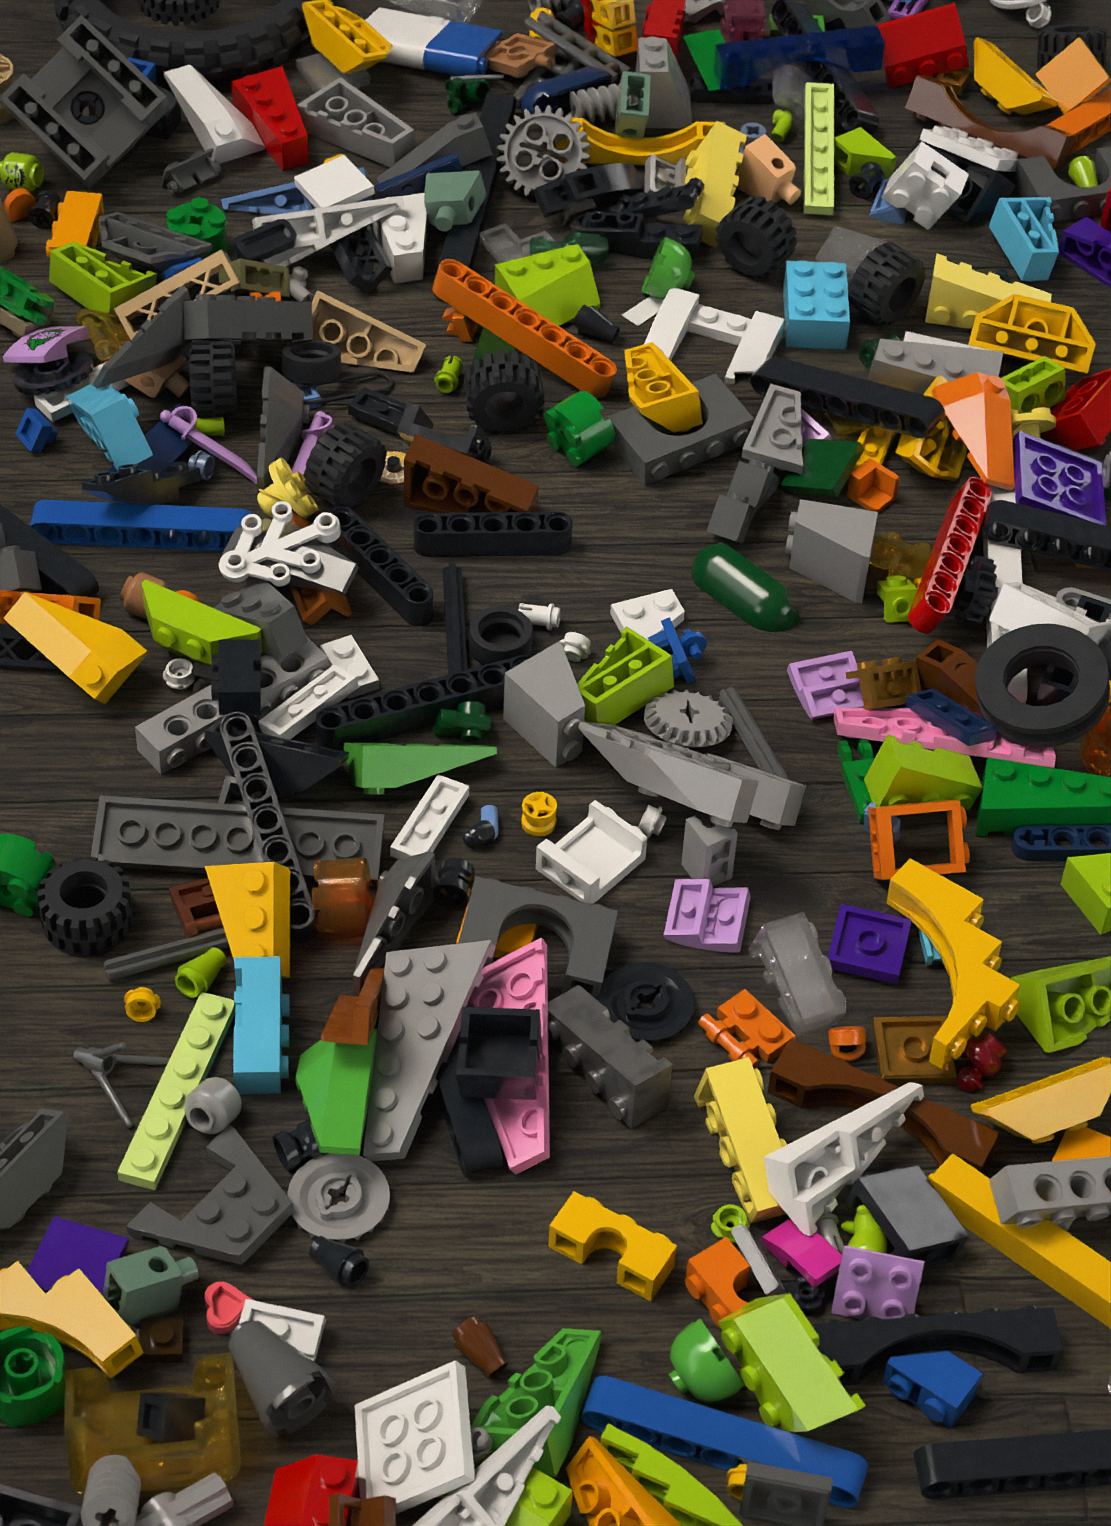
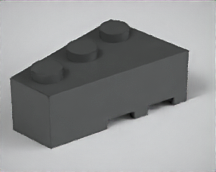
M258 578L240 591L224 596L221 599L222 602L213 607L261 628L263 654L284 658L308 642L295 606L266 580Z

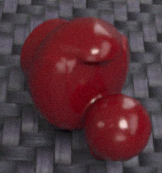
M989 1030L981 1036L975 1037L972 1035L967 1040V1045L961 1057L967 1058L973 1066L963 1067L957 1073L956 1084L962 1091L974 1092L977 1089L982 1090V1076L993 1077L1001 1070V1058L1008 1053V1050Z

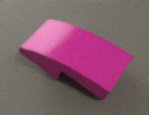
M790 1218L761 1238V1242L786 1269L793 1265L813 1288L839 1272L842 1255L817 1232L811 1236L803 1234Z

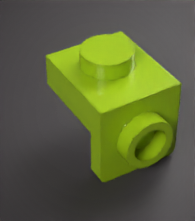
M893 575L888 576L886 581H877V594L884 602V620L887 623L909 622L908 614L918 589L905 576Z

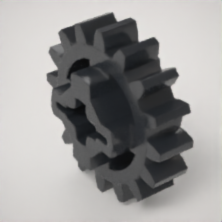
M974 556V560L969 561V568L964 571L955 597V610H957L955 619L958 620V625L976 629L978 624L981 625L983 615L986 616L990 613L992 603L998 594V587H996L997 574H994L997 566L994 564L993 559Z

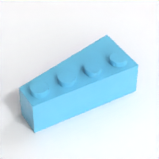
M90 384L66 396L79 425L94 440L100 450L107 449V452H105L106 458L110 462L113 461L117 471L119 466L137 464L153 456L135 418L140 415L133 400L131 398L127 399L124 393L120 394L118 389L114 390L111 385L97 389Z

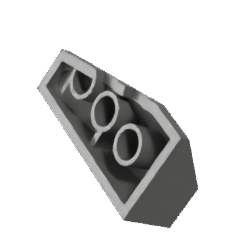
M265 518L261 520L262 532L254 538L250 551L261 547L273 519ZM288 522L280 538L301 530V528ZM252 523L249 524L247 527L253 528L257 526V524ZM242 526L236 527L222 555L228 551L235 550L243 532ZM316 538L288 550L300 554L307 550L316 551L320 556L321 567L315 573H306L302 568L287 565L291 577L287 585L345 595L359 568L356 563ZM310 559L307 560L305 563L312 564L315 562V560ZM264 560L257 564L271 568L279 562ZM234 563V564H231V565L236 566V565H239L240 563ZM277 573L275 576H276V577H282V576H284L285 574H284V573Z
M427 851L399 859L389 872L384 871L377 882L376 896L353 974L354 996L359 997L371 967H385L386 952L398 950L435 900L433 896L435 887L434 853Z

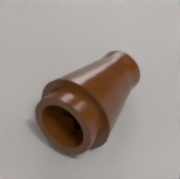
M475 1315L465 1320L453 1331L452 1337L456 1341L454 1347L480 1368L489 1379L500 1374L508 1366V1362L503 1357L487 1321H481Z

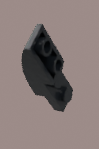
M615 163L565 174L561 180L536 187L533 193L544 218L588 204H591L592 207L615 200L619 194L627 196L642 192L644 187L633 163Z
M586 212L580 229L582 236L608 249L652 260L665 237L678 242L688 252L698 253L703 236L702 225H691L688 223H644L643 214L630 212Z
M172 462L167 464V469L147 470L138 469L137 464H126L119 466L118 472L115 473L100 472L95 474V479L82 483V489L96 497L109 501L140 505L168 504L180 500L179 487L201 480L200 467L186 466V462Z

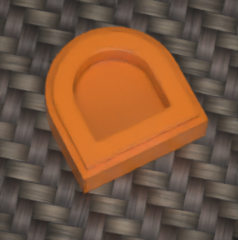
M23 188L10 192L4 202L5 211L11 223L28 217L30 209L36 205L35 198L28 190Z

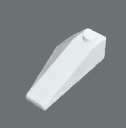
M191 65L164 72L165 79L205 151L211 148L214 149L211 157L213 162L216 161L221 164L265 149V145L254 125Z

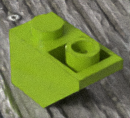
M861 127L834 138V164L848 176L859 174L861 167L866 162H875L880 165L884 171V180L890 179L893 175L896 156ZM874 171L868 175L869 178L874 174Z

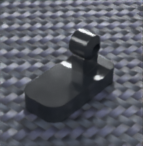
M278 219L235 238V250L241 259L263 263V259H268L295 247L297 233L289 221Z

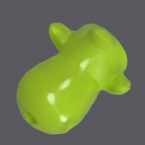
M865 1205L857 1207L854 1221H846L841 1224L844 1231L854 1234L848 1246L887 1254L888 1241L886 1235Z

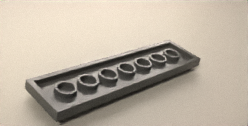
M99 796L91 857H98L99 862L106 859L112 862V867L119 866L126 869L207 874L205 866L263 862L245 805ZM280 807L305 881L377 885L380 875L385 825L384 814ZM267 822L263 824L261 829H272L277 823ZM277 853L271 860L281 861L286 858L287 854Z

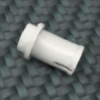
M519 604L518 610L529 618L532 625L546 626L547 630H551L552 627L558 628L561 610L555 607L554 604H549V607Z

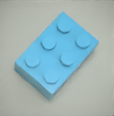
M786 261L783 286L786 347L846 350L850 325L846 263Z

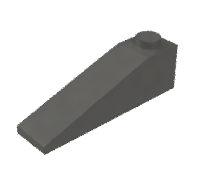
M476 112L470 115H462L457 120L446 124L378 176V183L455 152L461 167L492 155L484 127Z
M182 286L159 307L160 312L152 321L147 320L131 341L127 340L103 365L92 384L95 388L98 389L173 363L180 355L184 357L189 355V347L192 340H185L183 301H191L188 289Z
M264 367L262 387L263 415L261 414L260 419L261 442H259L257 469L258 494L260 493L259 489L264 490L274 483L269 472V465L280 457L288 462L302 438L301 432L303 431L304 423L309 424L310 405H304V392L272 367Z

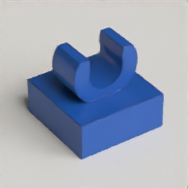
M26 408L15 435L30 452L41 453L45 443H54L59 432L58 430H52L53 426L37 409Z

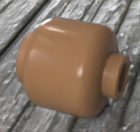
M139 572L134 577L129 576L120 594V600L123 601L125 611L148 621L143 603L142 582L146 579L167 589L168 585L159 578Z

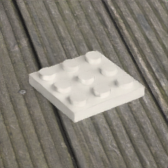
M934 126V129H923L919 140L997 171H1016L1019 153L1007 148H992V142L978 137L977 139L973 137L967 138V132L953 127L951 129Z
M456 1360L355 1404L361 1500L383 1495L396 1498L397 1514L475 1481L465 1366Z

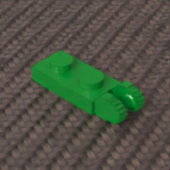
M0 266V304L19 317H25L35 324L46 326L49 318L31 308L35 302L44 308L51 309L55 301L48 295L38 292L37 288Z
M859 739L858 753L861 760L852 761V753L848 741H839L837 752L842 766L841 773L858 821L864 822V810L872 802L864 781L875 759L873 758L872 747L868 739Z

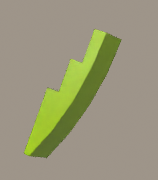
M610 1424L606 1426L600 1443L626 1470L632 1472L631 1475L657 1501L663 1503V1507L682 1526H743L711 1491L684 1468L647 1443Z

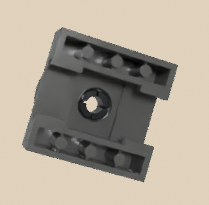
M80 15L57 39L58 43L62 46L61 50L32 79L23 73L2 94L0 101L4 108L43 145L45 150L54 159L62 163L90 190L112 167L127 160L137 150L145 133L170 109V105L166 95L89 21ZM88 106L97 108L95 112L96 117L94 115L86 117L82 115V112Z

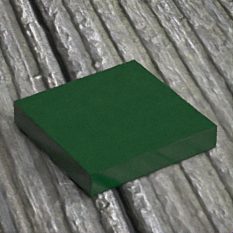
M808 438L802 448V474L788 471L781 483V487L785 493L837 497L862 455L864 448L860 442Z

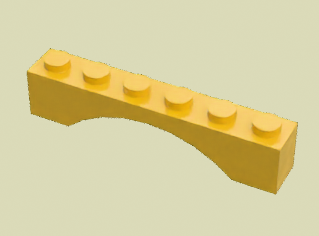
M573 118L571 124L579 121L582 127L578 132L586 131L588 136L582 141L588 142L591 147L583 152L589 154L591 158L590 161H586V164L633 163V165H645L650 154H653L676 165L681 157L687 159L692 150L696 151L716 122L696 121L685 129L655 138L622 137L603 131L583 118ZM567 139L559 140L556 143L555 149L560 151L567 149L570 141Z

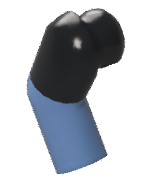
M486 805L481 808V821L471 825L470 829H465L462 834V839L466 846L471 848L476 845L482 846L497 838V807Z

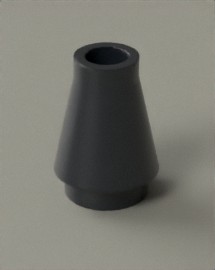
M583 305L573 323V326L578 328L579 333L600 338L610 343L615 341L620 332V327L610 321L593 305L591 307Z
M324 1236L317 1237L310 1246L309 1256L315 1259L340 1285L356 1286L367 1274L369 1260L364 1256V1252L361 1249L329 1240Z

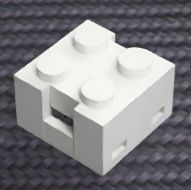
M921 142L890 177L882 198L896 208L904 207L915 215L913 220L929 230L961 195L969 174Z

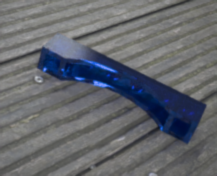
M877 25L716 44L714 73L720 89L747 86L771 70L803 61L830 62L846 67L854 73L881 70L885 42Z

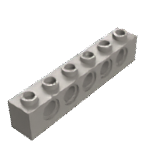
M308 637L307 643L284 658L267 654L261 657V715H247L252 723L261 720L329 668L328 656ZM211 685L135 727L137 750L161 775L172 768L179 767L186 760L211 748L204 737L205 730L215 723L221 724L222 719L226 716L219 715L218 701H212Z
M1111 1156L1009 1165L989 1179L1001 1225L1017 1223L1018 1228H1028L1045 1220H1052L1053 1224L1059 1225L1071 1222L1076 1217L1086 1216L1088 1221L1104 1219L1111 1214Z

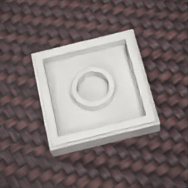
M345 155L294 177L295 186L316 208L355 203L375 194L372 183Z

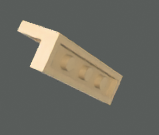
M221 249L114 308L130 340L133 339L137 332H134L129 321L145 313L149 314L147 320L151 322L153 317L158 314L155 313L157 305L165 302L180 287L184 286L188 289L196 284H201L200 294H205L207 287H211L214 289L206 294H215V297L240 284L227 253ZM223 269L226 270L231 279L220 286L209 283L210 276Z

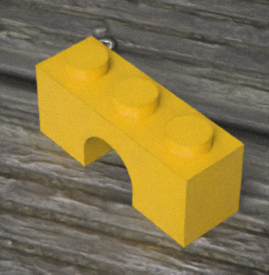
M575 1191L549 1225L548 1247L581 1265L597 1249L608 1248L618 1252L622 1258L618 1262L616 1283L650 1302L675 1266L677 1245L673 1244L666 1236L660 1233H652L637 1225L632 1218L626 1215H618L603 1207L596 1199L584 1197Z

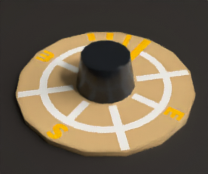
M398 451L387 452L386 465L379 480L381 483L389 485L404 483V458L406 453Z

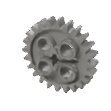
M550 105L546 107L545 113H541L540 108L535 106V114L533 115L527 109H524V119L515 115L514 119L517 124L515 126L505 125L510 132L509 135L500 134V138L505 142V145H498L497 149L504 155L499 156L497 161L499 164H506L500 171L502 175L510 174L506 182L508 185L516 182L514 189L517 193L525 188L524 195L526 198H529L538 186L561 180L565 174L586 169L587 167L582 162L591 160L589 154L583 153L591 148L588 142H582L588 137L586 131L578 132L582 127L579 121L571 124L573 121L571 113L563 118L562 108H559L553 114ZM541 129L543 135L540 139L535 141L529 139L531 131ZM559 140H569L570 144L567 149L562 151L555 149L556 143ZM520 144H528L530 147L541 152H544L547 148L551 156L558 157L561 159H567L568 161L567 163L559 162L557 159L545 154L542 158H540L536 150L524 147L522 148L520 147ZM523 156L532 157V162L527 167L518 166V162ZM557 166L559 171L556 176L550 178L544 175L548 167Z

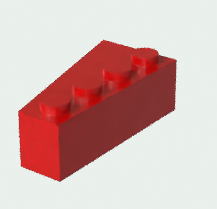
M652 0L651 5L647 4L646 19L643 24L641 38H666L676 60H678L683 32L686 0Z

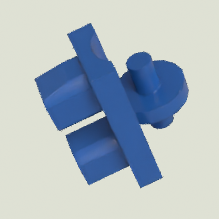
M670 617L661 620L664 630L648 637V640L667 653L673 651L674 678L683 675L686 683L696 680L687 657H692L695 660L701 658L702 652L707 646L705 636L701 632H692L691 629H686L683 631V636L679 639Z

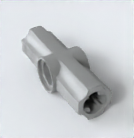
M214 1472L175 1495L173 1492H164L150 1499L142 1508L141 1514L136 1516L134 1526H200L232 1508L233 1500L220 1475L218 1476Z

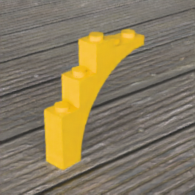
M910 858L890 879L887 904L909 918L929 938L940 954L950 977L953 1005L948 1018L933 1038L929 1060L933 1065L943 1069L952 1058L956 1060L961 1056L967 1045V1040L972 1035L975 1037L979 1036L985 1026L996 1031L1005 1020L1010 1022L1015 1017L1020 1007V1002L1017 1001L1020 984L997 972L1002 962V959L999 957L1002 941L980 929L984 920V916L981 915L984 899Z
M18 1261L9 1268L0 1270V1330L27 1326L32 1327L33 1331L43 1334L46 1331L53 1335L58 1342L66 1344L89 1358L110 1379L144 1353L134 1332L79 1268L71 1275L60 1278L46 1294Z

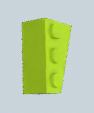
M74 241L50 251L49 282L108 324L119 319L114 308L156 286L157 274L149 270L146 272V275L131 269L132 264L126 261H122L121 265L107 260V254Z
M626 626L621 631L620 640L615 645L610 644L605 650L606 656L599 664L594 663L577 683L585 704L584 721L616 725L644 707L646 703H650L652 697H659L662 692H667L674 687L672 655Z
M887 734L864 778L871 800L878 806L960 800V806L964 807L965 810H970L982 790V785L969 755L938 747L934 751L924 749L921 743L912 741L910 744L898 742L896 736Z
M1111 853L1067 857L1060 885L1100 935L1111 931Z

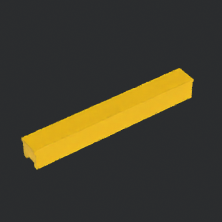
M953 1153L934 1174L931 1173L928 1176L931 1184L961 1225L1111 1329V1262L1058 1225L1053 1224L1050 1220L1041 1221L1039 1224L1028 1228H1018L1017 1223L1001 1225L989 1178Z

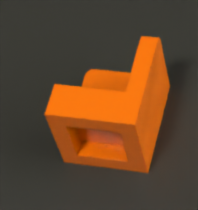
M869 458L851 472L847 497L865 509L879 513L896 500L899 476Z

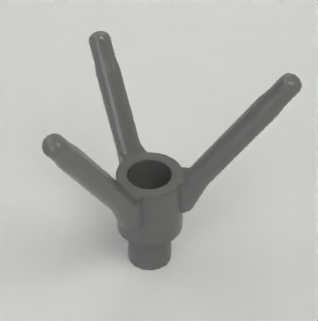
M124 1042L100 1049L96 1047H90L89 1049L77 1047L73 1055L74 1060L83 1063L86 1069L91 1070V1074L100 1083L126 1128H132L133 1123L107 1080L106 1075L112 1071L117 1063L167 1065L170 1058L114 1054L126 1048V1043Z

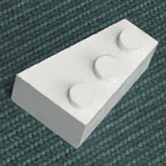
M425 193L403 196V207L372 222L373 232L393 268L390 275L394 284L423 279L429 222L424 204Z
M1020 582L1004 583L989 618L990 621L999 625L998 630L1004 634L1033 624H1058L1084 633L1097 645L1103 640H1110L1111 620L1107 619L1106 622L1102 623L1096 622L1085 616L1087 610L1077 606L1074 611L1056 602V597Z

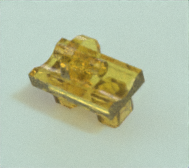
M891 531L885 536L877 534L873 543L874 549L870 564L889 570L888 576L901 574L913 579L921 578L932 553V547L930 544L921 541L915 543V545L905 543L900 534Z

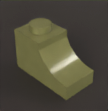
M241 258L231 261V266L240 281V284L231 288V292L234 291L235 298L250 296V292H259L262 296H265L271 291H280L281 299L289 297V267ZM225 269L219 271L220 283L224 284L231 280Z

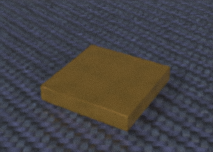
M947 1016L873 1017L872 1031L879 1076L895 1086H903L909 1082L921 1085H955L957 1074L953 1058L943 1069L929 1062L933 1038L946 1021Z

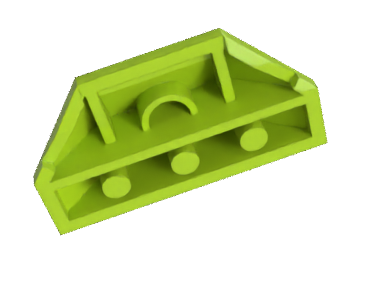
M146 579L142 582L144 609L153 640L168 652L212 670V654H219V640H261V653L263 652L261 628Z

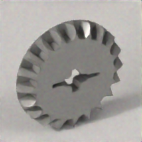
M686 689L684 692L672 690L670 694L662 692L659 697H652L650 703H646L644 711V721L651 732L665 741L681 746H712L724 741L732 731L733 717L730 716L728 708L723 707L721 701H713L710 695H700L699 691L697 693H689Z
M328 1153L311 1159L295 1173L289 1184L287 1196L292 1201L294 1208L291 1218L295 1219L299 1229L306 1230L311 1238L314 1236H324L329 1240H338L343 1244L346 1239L355 1238L358 1241L362 1234L366 1232L372 1233L374 1227L378 1223L383 1222L384 1215L389 1209L390 1190L385 1175L370 1160L359 1155ZM346 1191V1203L340 1201L332 1206V1196L338 1197Z

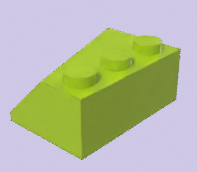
M578 244L495 264L496 286L558 326L566 322L574 323V319L583 305L589 307L593 305L597 309L600 308V299L590 261Z
M790 1293L757 1298L718 1321L723 1330L721 1332L722 1341L726 1348L732 1354H735L742 1368L740 1370L741 1378L747 1388L754 1391L761 1405L759 1407L760 1415L767 1426L786 1432H806L865 1407L859 1395L856 1393L850 1397L839 1381V1377L844 1373L835 1360L831 1362L816 1347L819 1345V1336Z

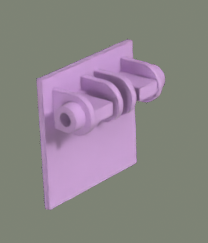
M844 1245L831 1313L861 1320L867 1317H879L881 1319L901 1318L908 1314H914L924 1261Z

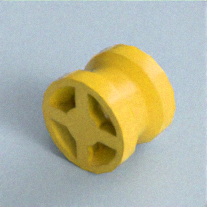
M534 792L527 795L522 803V828L526 833L537 837L552 833L556 827L557 820L556 800L553 796L544 792Z

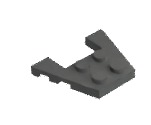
M228 1125L206 1147L209 1158L226 1167L230 1172L182 1220L177 1219L152 1202L148 1203L126 1225L129 1236L142 1240L143 1236L157 1239L160 1245L173 1248L177 1244L193 1248L195 1254L243 1265L294 1213L292 1201L235 1128Z

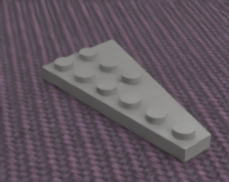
M491 940L386 952L363 1156L371 1162L405 1159L422 1120V1115L420 1114L428 1094H433L438 1083L435 1077L442 1062H447L461 1030L463 1007L467 1006L474 988H479L483 979L481 971L487 958H492L496 947Z

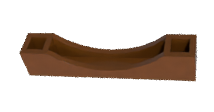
M927 75L916 76L905 107L914 111L912 116L918 119L928 121L931 118L938 121L937 126L951 129L953 127L967 132V138L973 137L977 139L978 137L993 143L992 148H1007L1019 153L1018 159L1045 156L1052 169L1064 167L1076 136L1051 125L1040 126L1022 132L1006 131L992 127L979 120L965 108L957 98L951 85Z
M790 1039L771 1070L767 1093L800 1108L842 1106L858 1109L899 1087L886 1082L880 1076L871 1075L857 1069L844 1060L835 1059L819 1052L808 1044H801ZM924 1098L921 1101L914 1100L903 1113L906 1120L900 1127L920 1142L932 1156L938 1168L953 1153L984 1174L994 1155L1000 1132L991 1129L985 1123L976 1122L962 1116L949 1107L940 1106Z

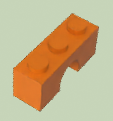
M727 1237L690 1258L687 1264L685 1279L689 1293L695 1299H701L709 1309L713 1322L720 1329L722 1328L718 1323L719 1320L748 1304V1302L740 1299L736 1293L747 1287L751 1266Z

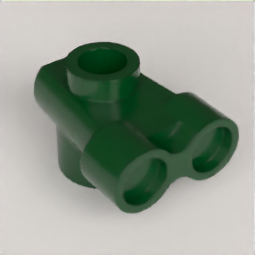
M456 77L445 82V89L449 95L447 106L451 113L463 111L466 109V105L473 102L484 103L487 92L491 93L490 85L484 78L462 80L460 77Z
M479 702L460 703L458 705V712L456 710L440 709L439 715L435 717L434 735H461V740L465 742H478L490 732L491 716L485 715L486 706Z

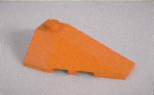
M975 372L935 386L931 392L933 398L937 399L944 407L945 416L943 419L950 420L955 428L952 432L956 440H962L970 452L967 454V457L983 482L1012 491L1015 487L1011 402L1004 380L995 375L989 376Z

